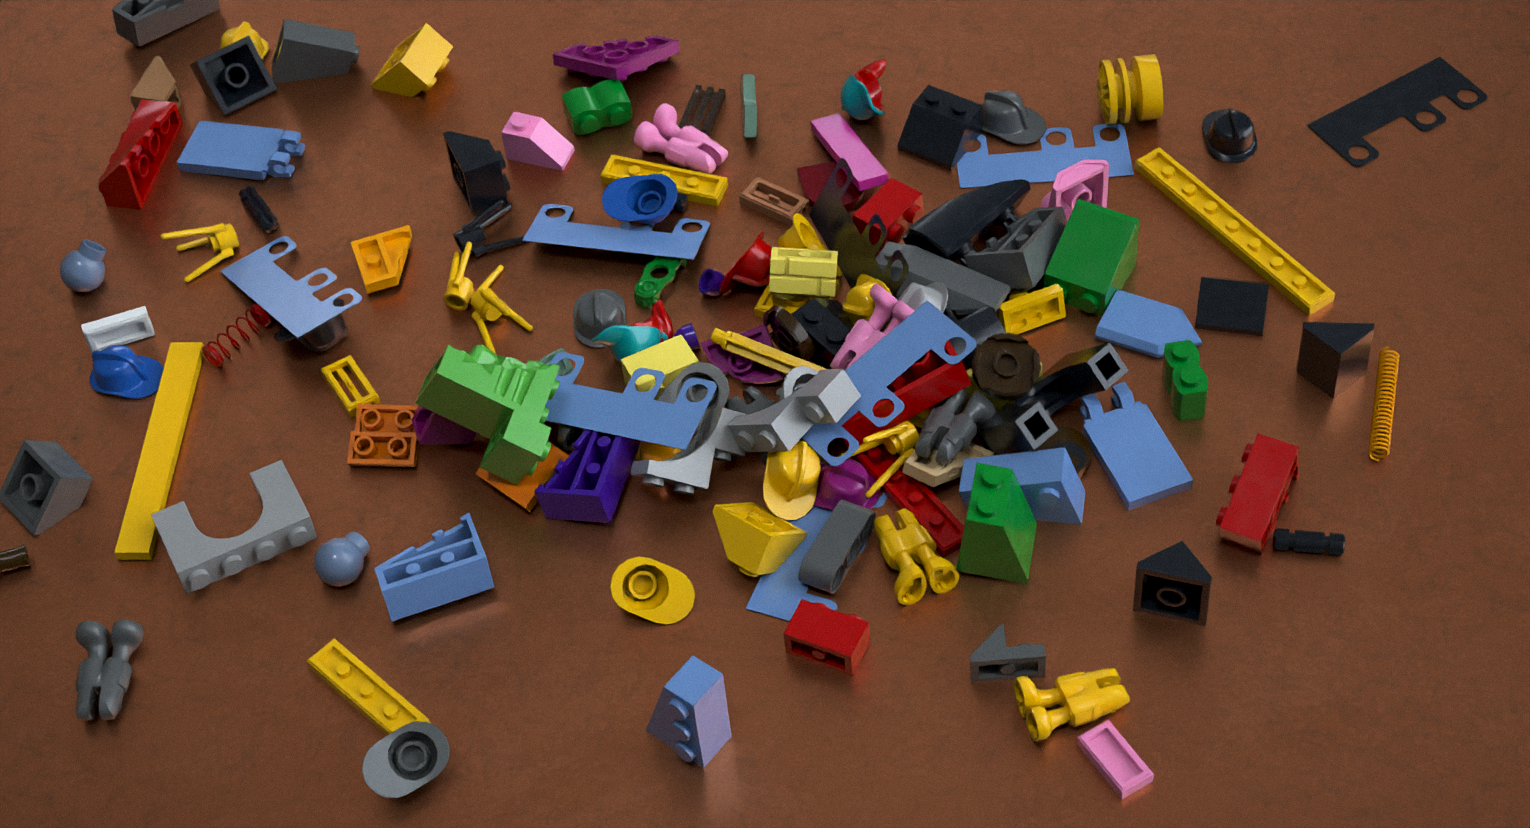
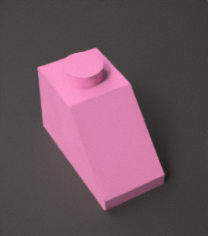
M513 112L501 132L506 159L563 171L575 151L574 146L542 117Z

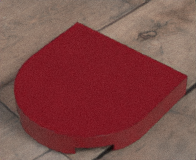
M836 161L797 168V176L804 198L809 199L811 207L814 206L837 164ZM841 168L837 171L835 178L838 188H842L847 180V175ZM851 181L841 199L847 212L856 208V204L865 197L866 190L859 191Z

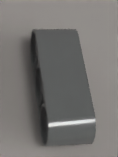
M840 500L804 557L799 569V581L834 594L871 535L876 512L846 500Z

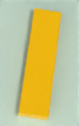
M612 154L600 175L601 183L609 185L619 178L663 174L673 180L678 192L685 193L688 196V201L715 207L719 206L728 187L727 177Z
M335 638L307 660L309 668L385 735H389L412 722L430 723L425 715Z

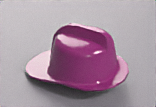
M846 459L838 466H832L829 463L820 464L821 470L813 506L834 510L838 502L843 499L871 510L877 503L879 490L870 498L865 496L866 492L875 483V480L867 473L862 464L851 459Z

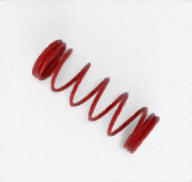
M253 304L250 309L246 310V318H236V326L228 325L226 328L227 334H217V342L209 341L202 347L204 356L211 364L217 367L224 364L222 355L217 349L209 345L211 343L218 345L224 355L231 358L229 351L219 342L220 335L228 337L232 345L240 350V345L228 333L230 327L236 328L246 341H250L249 336L239 328V319L246 320L251 329L259 333L258 327L247 317L249 311L259 325L267 327L271 324L270 316L260 305Z

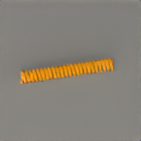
M1389 346L1382 348L1379 352L1368 449L1369 457L1379 462V459L1374 458L1372 455L1382 458L1390 453L1395 391L1399 369V353L1393 350L1384 351L1389 349ZM1373 451H1375V452H1377V453H1385V454H1384V455H1378V454H1375Z

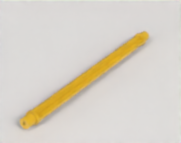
M715 328L711 335V342L720 345L722 349L784 374L799 366L810 367L816 371L826 370V368L730 330L725 332ZM926 409L906 421L922 428L931 410Z

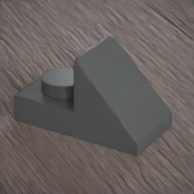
M1001 624L970 655L971 683L1014 680V678L1020 676H1027L1029 678L1045 677L1046 654L1044 644L1032 645L1025 643L1007 647L1004 624Z

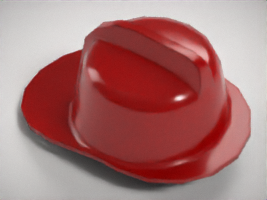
M764 232L758 235L753 245L740 256L727 272L721 283L720 293L728 292L738 282L755 287L769 284L772 247L763 241Z

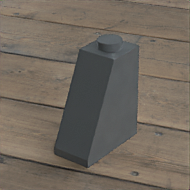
M284 19L271 62V78L273 82L283 83L347 75L351 63L356 64L359 56V46L355 45V33Z

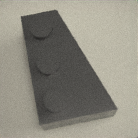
M123 0L112 9L117 34L140 47L218 11L220 8L218 0Z
M1063 206L1031 210L1006 227L1008 234L999 240L996 237H991L985 241L987 248L980 253L971 251L964 257L968 268L1010 286V289L1027 291L1034 288L1044 276L1067 224Z

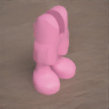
M667 103L658 107L654 115L653 124L648 121L642 122L634 135V144L640 150L665 154L668 162L683 168H689L692 171L711 174L716 169V166L722 164L728 157V151L724 147L711 140L709 136L690 125L682 129L679 128L676 124L677 112L673 106Z
M875 283L870 289V297L875 303L872 316L868 321L859 319L855 323L850 333L847 334L844 344L833 358L830 367L832 369L846 370L911 315L914 310L901 300L898 301L888 291ZM892 319L888 327L882 333L880 330Z

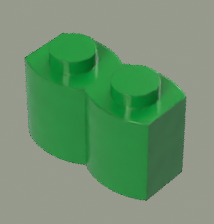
M604 80L591 88L579 87L569 90L562 95L564 113L576 135L593 133L603 126H619L633 118L631 102L620 80Z
M1190 340L1166 343L1164 347L1162 383L1166 391L1171 395L1170 407L1172 413L1179 421L1204 418L1206 411L1208 378L1204 370L1199 366L1200 356L1198 349Z

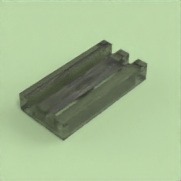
M696 85L678 127L682 129L685 126H690L694 117L691 126L698 129L701 121L704 119L710 100H713L714 102L702 130L698 129L707 136H710L726 98L725 89L719 88L718 92H714V87H707L706 91H704L702 86Z

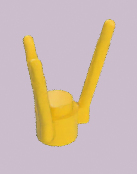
M220 223L209 227L161 234V239L164 240L207 234V237L178 245L176 250L183 251L210 244L213 252H220L184 278L186 283L200 276L223 259L234 255L233 249L239 247V242L231 223L226 225Z
M470 241L465 245L460 263V252L456 251L454 253L447 289L443 296L447 306L459 311L465 310L469 304L471 305V298L475 293L472 281L463 277L472 248V242ZM499 265L476 291L481 288H488L503 271L504 266Z
M481 288L473 294L471 306L475 311L471 316L478 325L485 346L494 353L495 349L484 320L494 321L503 313L527 331L533 330V327L526 320L510 309L490 288Z
M904 421L895 427L864 437V444L860 445L858 450L850 456H855L882 444L892 455L896 453L901 455L866 492L865 496L867 498L872 497L913 453L919 434L914 425L909 421ZM847 451L841 453L839 457L844 455Z

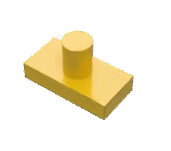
M1058 284L1032 293L1014 289L1010 293L1009 301L1002 303L998 309L999 320L1006 333L1018 335L1065 318L1066 310L1063 289Z

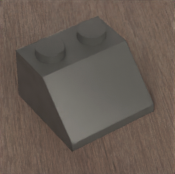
M24 440L0 490V500L33 535H40L80 508L93 478L57 442Z

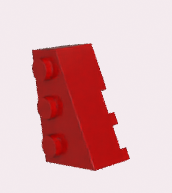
M1257 433L1254 443H1247L1241 459V463L1245 464L1241 475L1235 474L1231 481L1228 494L1232 495L1228 507H1221L1216 519V526L1219 527L1220 540L1262 554L1277 523V514L1281 504L1285 505L1289 497V493L1286 491L1291 479L1297 480L1299 476L1300 460L1299 446Z

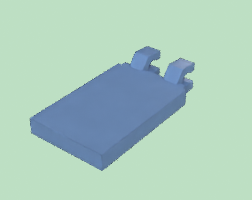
M199 121L181 153L177 165L179 170L183 172L265 180L267 174L273 177L290 178L295 169L294 165L288 164L291 156H302L305 145L304 143H299L302 138L300 132L285 130L284 132L283 129Z
M1125 381L1112 386V391L1115 395L1111 396V402L1115 410L1103 413L1101 403L1094 393L1081 397L1080 401L1084 406L1080 407V413L1084 418L1085 424L1083 425L1082 434L1089 442L1092 451L1128 511L1192 488L1193 479L1148 406L1146 403L1142 404L1141 401L1134 402L1133 394Z

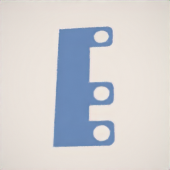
M1120 123L1095 125L1093 127L1095 147L1074 148L1072 131L1069 128H1046L1043 137L1040 138L1042 151L988 155L986 137L981 134L977 138L981 143L980 149L975 152H966L957 163L960 188L984 187L1018 179L1027 180L1029 183L1055 181L1058 172L1084 159L1106 160L1109 163V177L1134 175L1125 127ZM1105 128H1114L1119 131L1120 137L1115 141H1105L1100 137V132ZM1052 132H1061L1067 139L1064 144L1055 146L1049 144L1046 137Z
M546 204L540 209L522 241L694 259L710 223L706 220L680 219L672 233L652 231L655 224L637 227L632 226L629 221H622L620 227L567 222L574 210L573 207ZM551 208L565 210L563 216L555 218L547 216L545 212ZM695 222L701 224L702 229L697 232H686L682 229V225Z
M287 236L279 237L220 270L221 273L297 338L362 300V296L352 288L343 289L322 302L312 295L336 280V275L327 268H319L300 280L295 281L278 267L273 261L294 250L297 246ZM276 243H288V248L281 253L271 254L269 252L270 247ZM326 274L328 276L327 280L320 285L310 286L308 284V280L314 275ZM351 294L353 296V300L348 305L342 307L333 305V301L341 295Z
M927 300L845 370L861 396L837 423L813 424L801 438L830 465L838 466L842 464L859 448L858 440L842 427L846 421L860 411L876 426L883 427L887 425L905 407L904 402L887 388L889 384L930 349L948 364L954 365L959 363L976 348L977 343L975 339ZM954 337L963 338L966 341V349L961 354L951 356L945 352L944 347L948 340ZM881 399H889L894 403V411L885 418L876 417L872 411L874 404ZM836 438H844L849 442L848 451L840 457H833L827 451L828 444Z
M560 352L553 357L550 365L553 363L557 364L563 359H572L575 362V368L566 376H556L555 379L560 381L553 398L551 400L548 399L545 407L549 409V413L545 421L686 450L716 391L717 385L713 381L690 378L684 383L674 404L654 400L665 379V374L658 370L647 368L635 370L623 394L573 384L584 363V358L580 355ZM645 374L653 375L656 383L651 390L639 392L635 389V382L640 376ZM697 384L704 385L707 388V395L703 400L699 402L687 400L686 392L690 387Z
M884 493L878 498L874 508L884 505L887 499ZM813 506L805 516L797 520H787L789 523L806 531V538L775 573L761 575L745 609L786 621L791 620L801 599L812 603L820 602L832 610H837V604L834 601L806 593L809 585L800 582L798 579L799 569L804 557L833 510Z

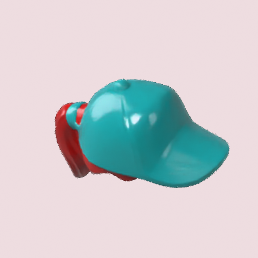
M885 59L872 62L857 70L853 75L850 74L844 82L840 92L841 109L853 118L867 120L886 114L881 110L884 106L881 105L882 91L877 80L885 70Z
M658 299L652 306L651 317L643 323L635 322L631 326L614 325L608 327L591 341L607 346L615 359L621 363L622 358L673 338L674 332L672 322L663 306V302L661 299Z

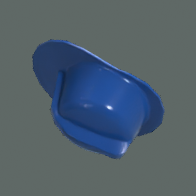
M663 174L630 176L616 179L610 183L604 190L601 201L605 212L618 221H639L644 224H657L667 218L674 209L673 205L677 200L678 191L673 180Z
M112 345L102 351H93V370L89 380L91 387L96 392L130 399H141L149 397L158 391L164 369L158 361L136 355L130 348L123 345Z

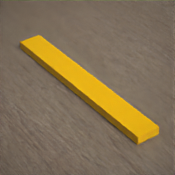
M1158 147L1135 160L1134 169L1308 316L1334 301L1335 292L1163 149Z
M203 342L170 343L114 552L117 560H152L158 530L151 514L165 509L204 356L202 352Z

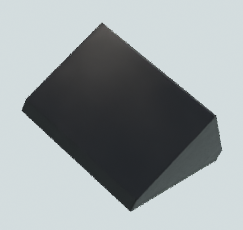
M1202 276L1195 329L1263 336L1269 283Z
M1303 322L1296 367L1297 373L1332 399H1335L1366 374L1374 334V323Z
M1183 541L1138 562L1133 611L1206 626L1212 577Z

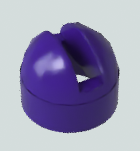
M710 268L706 269L699 279L700 292L709 296L721 295L720 286L725 276L719 271Z
M692 323L682 326L674 334V337L682 334L692 351L701 348Z

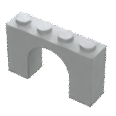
M282 460L249 473L263 510L256 524L241 535L226 539H217L204 535L197 529L184 501L151 514L186 594L202 589L213 582L237 574L243 569L269 560L278 554L302 546L317 538L311 517Z

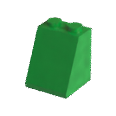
M1078 199L1044 273V288L1058 284L1063 289L1065 304L1082 309L1088 313L1103 316L1116 290L1122 289L1136 266L1140 219Z
M976 463L957 561V571L1027 584L1037 522L1013 469Z

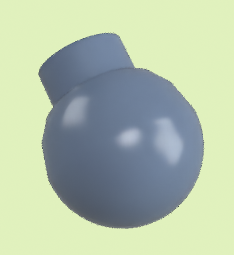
M83 240L79 249L68 253L61 262L60 276L64 284L71 290L80 293L91 292L98 288L104 280L105 265L103 258L107 250L94 241Z
M353 531L349 532L344 538H333L323 543L318 548L314 558L317 575L323 582L331 586L342 587L353 583L363 570L364 557L370 552L369 543L362 535Z

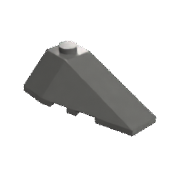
M887 242L875 259L882 272L896 250H899L907 261L909 273L895 295L897 300L903 291L907 289L908 285L913 282L924 286L940 282L948 290L947 305L950 310H954L956 315L971 314L984 306L991 307L994 313H996L1011 291L1010 286L917 246ZM895 260L891 266L890 274L893 281H898L903 273V265L900 260Z

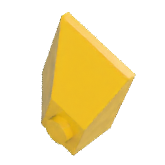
M753 502L719 504L713 508V515L727 559L739 565L740 572L751 577L775 573L804 541L807 535L806 531L784 519L776 517L770 511Z

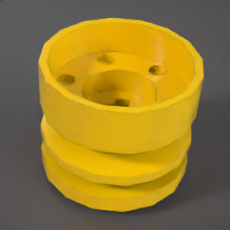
M1155 54L1132 57L1130 71H1127L1122 58L1115 59L1114 69L1110 59L1099 62L1097 98L1106 125L1116 124L1118 116L1121 123H1128L1131 108L1134 109L1138 121L1161 119L1163 114V86L1160 66Z

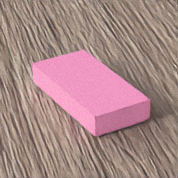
M1109 720L1077 737L1078 747L1121 799L1153 782V772Z

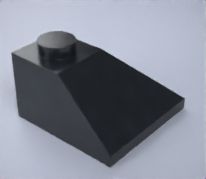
M249 35L190 65L204 93L223 116L277 90Z

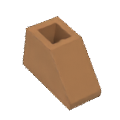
M159 56L154 57L149 67L145 69L137 86L132 89L130 100L135 111L141 99L176 102L178 109L182 105L176 82Z

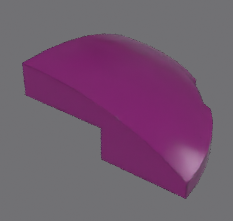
M764 324L740 333L742 336L774 348L768 327L764 326ZM711 339L700 343L711 363L722 370L725 375L729 374L748 384H769L783 380L782 372L726 351L720 345L711 342Z

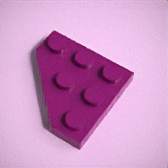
M662 36L645 37V41H632L629 43L627 39L603 41L604 46L594 45L586 47V43L576 44L554 53L553 61L555 66L567 68L569 72L580 71L588 73V76L591 77L602 76L623 81L627 79L628 75L634 72L645 71L649 65L667 61L669 56L680 52L679 40Z

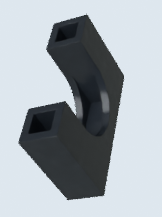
M1110 342L1067 354L1038 377L1036 385L1028 394L1018 399L1010 400L991 418L982 423L977 428L976 436L983 447L994 452V455L1033 451L1058 431L1049 417L1051 414L1080 397L1107 390L1129 370Z

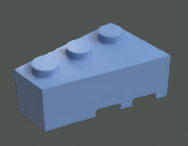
M1065 447L964 459L959 494L966 507H968L976 463L1013 469L1035 520L1082 525L1086 491Z
M470 513L460 517L461 523L445 533L442 529L433 533V540L418 549L411 546L374 568L391 622L495 588L487 558Z
M692 655L663 687L646 731L672 747L676 754L684 761H693L703 768L732 735L723 674Z

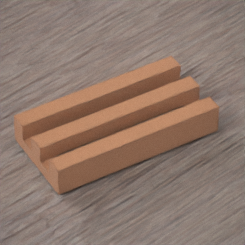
M756 177L739 195L740 204L789 226L794 225L792 220L794 214L803 215L802 211H807L810 208L809 199L759 177Z

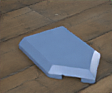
M1120 289L1116 290L1095 332L1096 339L1156 358L1164 356L1166 343L1190 340L1195 346L1202 345L1200 337L1182 308Z

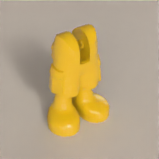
M906 508L895 511L899 531L896 530L887 514L875 518L874 528L880 541L881 553L892 569L899 570V576L894 585V594L901 604L911 605L918 602L925 594L926 579L932 590L938 594L946 593L956 586L959 581V573L956 567L950 561L935 554L937 547L928 530L922 525L920 526L912 512ZM914 561H916L917 563L923 564V567H924V569H925L926 577H925L923 571L921 570V568H920Z
M1106 668L1086 673L1074 672L1073 674L1063 675L1055 679L1054 688L1043 690L1036 689L1032 680L1027 676H1020L1013 680L1014 694L1022 719L1026 718L1028 733L1036 742L1047 739L1051 731L1060 725L1068 723L1069 726L1077 727L1095 721L1101 716L1116 712L1117 709L1130 701L1125 687L1119 685L1121 679L1116 668ZM1058 704H1059V706H1062L1061 708L1054 709V710H1049V711H1046V710H1045V709H1047V708H1050V707L1055 706V705H1058Z

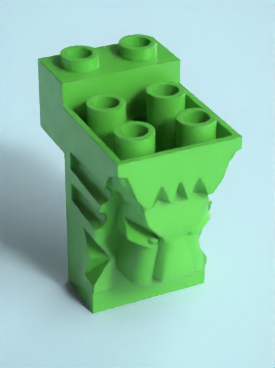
M483 344L474 346L469 354L448 345L426 375L415 403L489 438L490 441L480 468L517 485L525 475L531 476L538 461L543 462L550 451L551 443L547 440L552 428L544 425L549 413V409L545 405L548 399L551 400L558 389L560 381L555 378L560 366L554 363L549 365L528 360L525 364L516 358L498 356Z

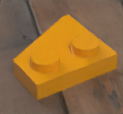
M409 225L350 242L367 294L399 284L412 240Z

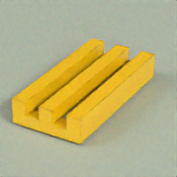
M351 355L321 369L324 379L350 418L356 416L358 404H381L378 394ZM348 366L367 394L366 396L362 397L343 370V367ZM335 371L354 398V402L351 403L332 372Z

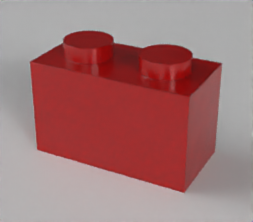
M891 177L853 214V223L862 235L872 216L878 214L887 229V236L879 249L881 251L887 242L899 243L904 234L909 230L908 227L923 217L922 193ZM877 223L873 224L869 231V240L873 245L878 243L881 236V228Z
M801 599L783 633L786 654L852 677L871 642L869 622L864 621L858 615L844 614L830 609L823 603H812Z

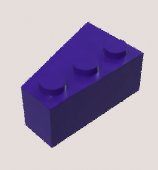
M586 429L573 444L575 450L566 461L560 460L554 467L556 473L547 484H540L534 491L545 517L549 519L610 523L640 447V440Z

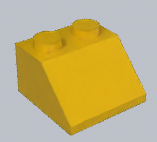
M425 23L394 48L370 86L376 90L414 97L422 90L427 92L437 81V78L434 77L436 72L439 73L448 64L450 59L447 58V55L453 46Z

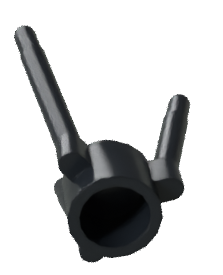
M499 199L471 222L453 233L461 252H464L465 245L469 241L472 242L470 253L473 252L475 257L489 251L527 242L522 241L524 238L522 236L482 245L486 241L482 229L511 210L512 205L507 204L497 210L503 205V200Z

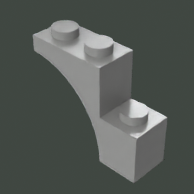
M844 369L820 370L809 382L790 396L761 411L736 416L728 424V427L735 435L736 443L746 452L790 451L813 424L837 423L861 395Z
M723 407L705 410L702 424L686 450H682L680 453L664 461H633L631 475L643 478V484L648 486L663 487L664 484L674 486L673 492L685 495H694V490L708 489L713 460L731 462V457L745 456L746 451L736 443L735 435L728 427V424L736 416L748 414Z

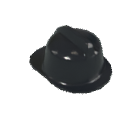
M1227 108V110L1213 111L1204 118L1202 129L1210 153L1217 159L1227 163H1239L1248 160L1254 155L1257 150V138L1254 125L1250 117L1245 113L1233 110V108Z
M335 299L333 301V305L336 307H342L345 303L342 299ZM340 313L298 338L284 327L275 334L274 339L283 342L297 338L309 350L325 351L345 337L348 333V328Z

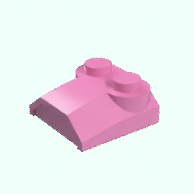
M1084 159L1058 172L1052 190L1042 199L1040 208L1063 206L1067 222L1078 199L1107 208L1109 163L1106 160Z

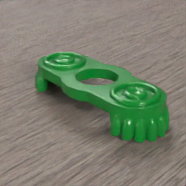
M656 256L652 262L645 266L643 275L635 285V303L639 307L652 308V305L660 299V293L665 286L674 280L675 272L680 265L686 267V259ZM656 268L668 270V275L659 279L652 277L650 274Z

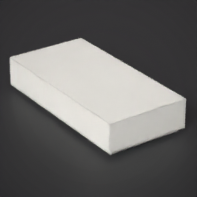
M145 306L81 325L91 353L93 351H102L112 345H124L155 335Z

